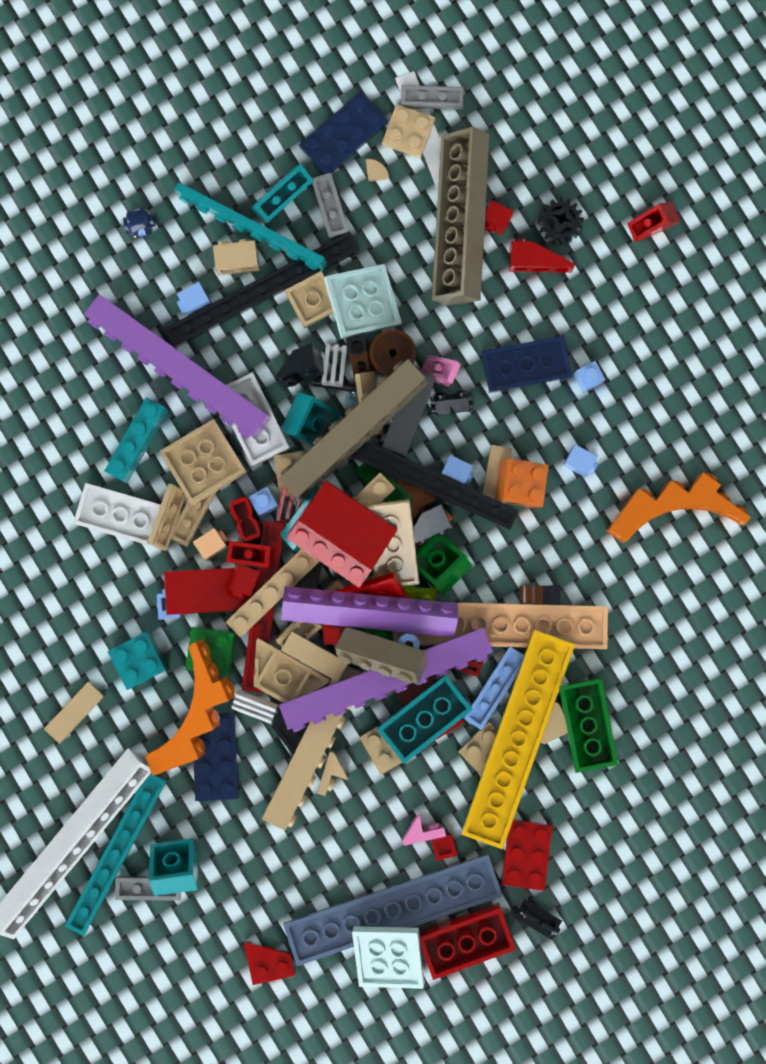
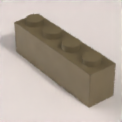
M348 627L343 631L335 647L338 659L341 662L358 665L364 670H374L386 677H396L405 683L418 684L428 664L426 651Z

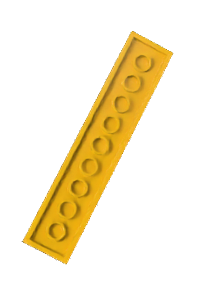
M533 629L464 823L462 835L503 849L575 644Z

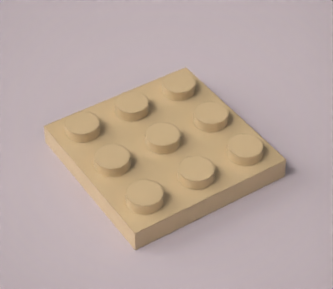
M214 419L159 451L191 505L196 504L247 473Z

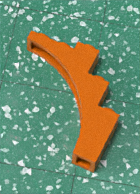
M703 472L697 476L687 491L684 490L686 487L676 480L674 482L672 480L667 482L655 499L652 498L653 494L648 490L638 488L633 492L606 532L620 542L625 543L640 527L651 519L676 510L696 509L710 511L725 516L739 525L746 524L751 517L746 514L748 511L744 507L732 504L726 494L722 492L717 493L716 491L721 486L717 482L718 479L710 473L705 474Z
M203 639L188 645L193 660L195 676L194 694L189 712L180 729L167 743L145 755L153 776L195 761L206 754L204 742L199 738V735L210 732L220 726L219 714L213 707L235 697L234 685L228 680V677L219 679L218 668L212 662L210 648Z

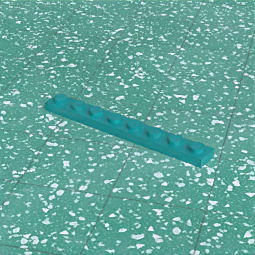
M179 182L174 190L181 202L187 205L190 203L196 205V208L202 213L207 214L209 212L215 215L214 218L222 223L227 221L233 224L232 227L242 233L244 231L250 233V236L259 242L262 240L268 242L272 249L276 251L281 249L287 252V256L293 260L298 261V259L305 261V265L313 270L318 268L323 271L327 265L323 256Z
M151 772L138 788L65 927L81 936L86 934L168 780L158 775L153 776Z

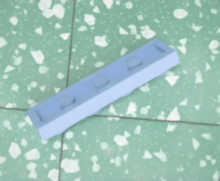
M508 647L471 705L473 710L464 716L466 721L480 730L484 728L516 678L524 657L523 654L512 647Z

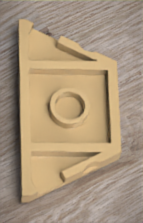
M257 639L254 686L282 703L316 691L330 681L329 678L265 641Z

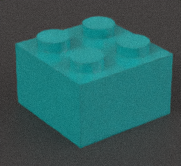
M144 632L107 651L126 690L132 689L169 670L151 632Z
M193 838L150 844L149 883L154 896L198 890V851Z

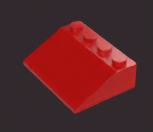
M325 480L289 530L286 539L357 587H360L397 532V528Z

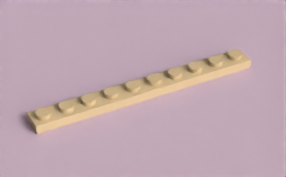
M379 473L353 499L365 507L366 504L381 503L395 487ZM300 549L225 623L241 638L283 597L284 587H294L319 560L303 549Z

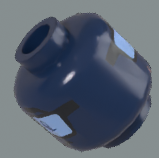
M145 208L128 211L126 217H123L125 231L133 238L151 235L152 227L156 226L153 214H149Z

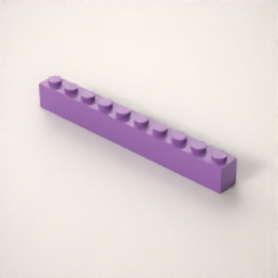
M99 294L84 313L89 318L88 323L97 330L101 327L106 331L104 335L113 342L116 339L119 340L124 350L130 354L134 351L139 355L137 359L146 366L149 363L156 367L154 371L164 378L166 375L172 379L170 383L179 390L182 388L188 390L189 393L187 395L196 402L199 399L206 404L204 407L212 414L216 412L223 416L221 418L222 421L229 426L234 424L239 427L238 432L247 439L251 436L256 440L270 421L268 415Z
M484 628L423 650L426 651L428 664L416 686L428 682L427 677L434 674L437 678L448 674V669L456 667L457 670L469 666L468 662L476 659L477 662L488 659V654L493 651ZM369 670L279 704L287 729H293L296 732L306 728L305 723L313 721L314 724L327 720L326 715L334 713V716L346 713L347 707L354 705L356 709L367 705L366 700L375 698L378 701L388 697L387 692L395 690L396 693L407 690V685L411 684V682L405 683L399 678L386 677L377 671Z

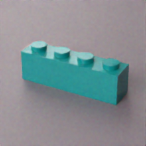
M146 397L104 471L128 484L169 411L164 406Z

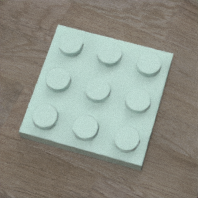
M385 264L325 276V285L341 339L393 328L402 324Z
M353 927L352 934L359 987L424 988L419 928Z

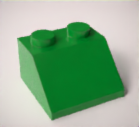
M442 534L433 535L416 552L418 572L442 596L473 567L467 556Z

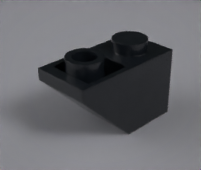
M312 343L293 350L277 373V379L286 387H293L298 383L313 380L323 375L322 353Z

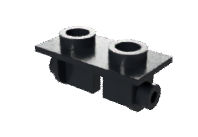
M466 390L456 391L455 394L451 395L436 393L433 397H429L431 404H435L431 405V414H451L450 406H454L455 413L470 412L471 409H474L473 401H469L473 399L472 393H468Z
M526 899L523 900L514 917L551 940L554 935L557 936L560 932L561 919Z

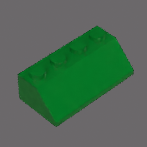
M593 678L559 686L575 773L619 765L602 679Z

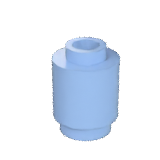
M403 634L397 641V643L405 644L409 640L413 643V648L419 649V640L413 634Z

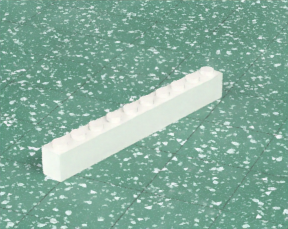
M129 748L124 752L0 902V935L15 939L151 774L149 765L142 755Z

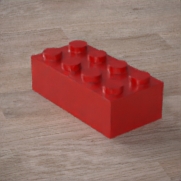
M499 902L419 931L420 945L433 980L516 950Z

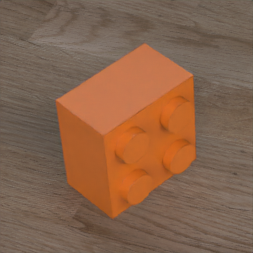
M511 458L500 460L495 500L505 504L529 508L543 507L549 465Z

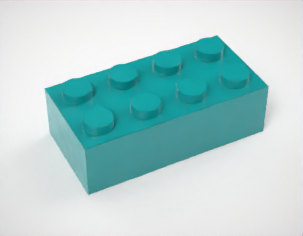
M444 675L376 727V729L401 762L405 764L473 709L449 678Z

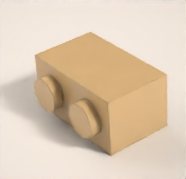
M241 239L237 243L222 241L218 245H213L215 268L218 276L260 271L255 240Z

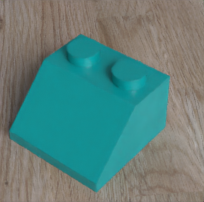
M297 392L280 431L314 447L313 442L317 439L324 422L333 424L339 420L342 413L313 396Z

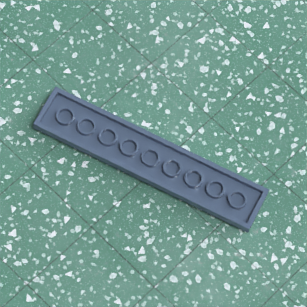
M487 853L284 922L283 925L296 966L354 947L352 934L354 926L411 928L502 897V893L489 854Z

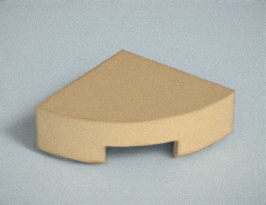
M366 159L368 182L389 179L386 168L380 162Z

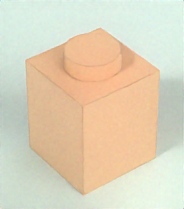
M215 528L193 541L206 561L228 548L226 544L228 538L222 530L218 532Z

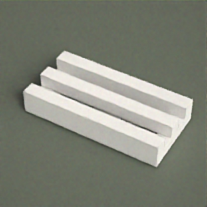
M326 344L322 385L343 387L347 345L339 347L336 344L334 346ZM330 351H333L331 380L327 381ZM338 352H342L338 382L335 381Z
M238 689L231 709L271 724L278 704Z

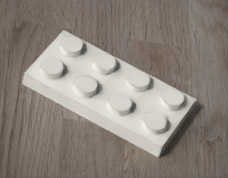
M253 372L227 384L226 386L270 418V421L256 440L251 436L247 439L238 432L239 427L234 424L232 425L250 465L253 467L290 449Z
M85 483L73 524L149 545L147 542L161 505Z

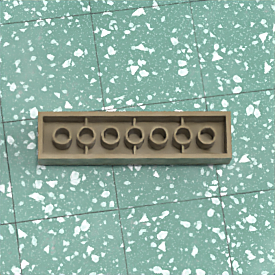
M475 127L441 136L432 301L447 306L481 300L490 134Z
M409 359L405 362L401 360L393 368L394 372L389 377L387 375L382 377L377 383L378 387L373 392L371 390L366 392L361 397L362 402L357 407L355 405L351 406L345 412L346 417L343 420L335 421L329 427V433L325 436H319L313 442L314 447L309 451L304 450L297 457L298 461L293 466L288 465L282 470V476L279 480L297 499L303 501L316 485L319 486L428 385L424 375Z

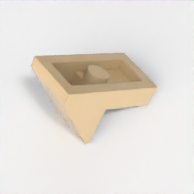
M334 750L329 752L317 794L323 796L326 795L327 791H332L335 779L331 778L332 775L346 780L349 779Z

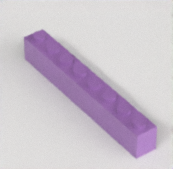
M285 586L281 620L454 637L458 621V603Z

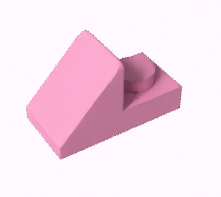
M427 355L420 372L436 377V382L449 387L450 383H453L461 364L455 360Z
M418 813L403 836V845L446 837L444 825H439L438 822L426 825L425 829H422Z

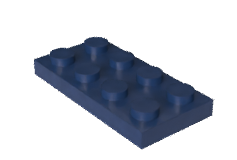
M360 91L299 144V148L323 174H332L386 127L388 120Z
M564 336L481 351L489 393L572 378Z
M235 712L218 713L220 726L210 732L199 735V738L204 742L206 754L193 761L195 801L239 799Z

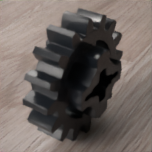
M560 197L558 203L552 199L550 206L544 205V211H540L539 214L541 219L538 220V225H543L540 228V233L546 232L545 239L551 237L553 244L556 240H559L560 245H562L565 239L568 243H571L572 236L574 238L578 237V231L583 229V226L580 224L584 222V218L579 217L583 211L576 210L577 203L570 205L569 198L565 203L562 197ZM560 218L563 219L562 224L558 223Z

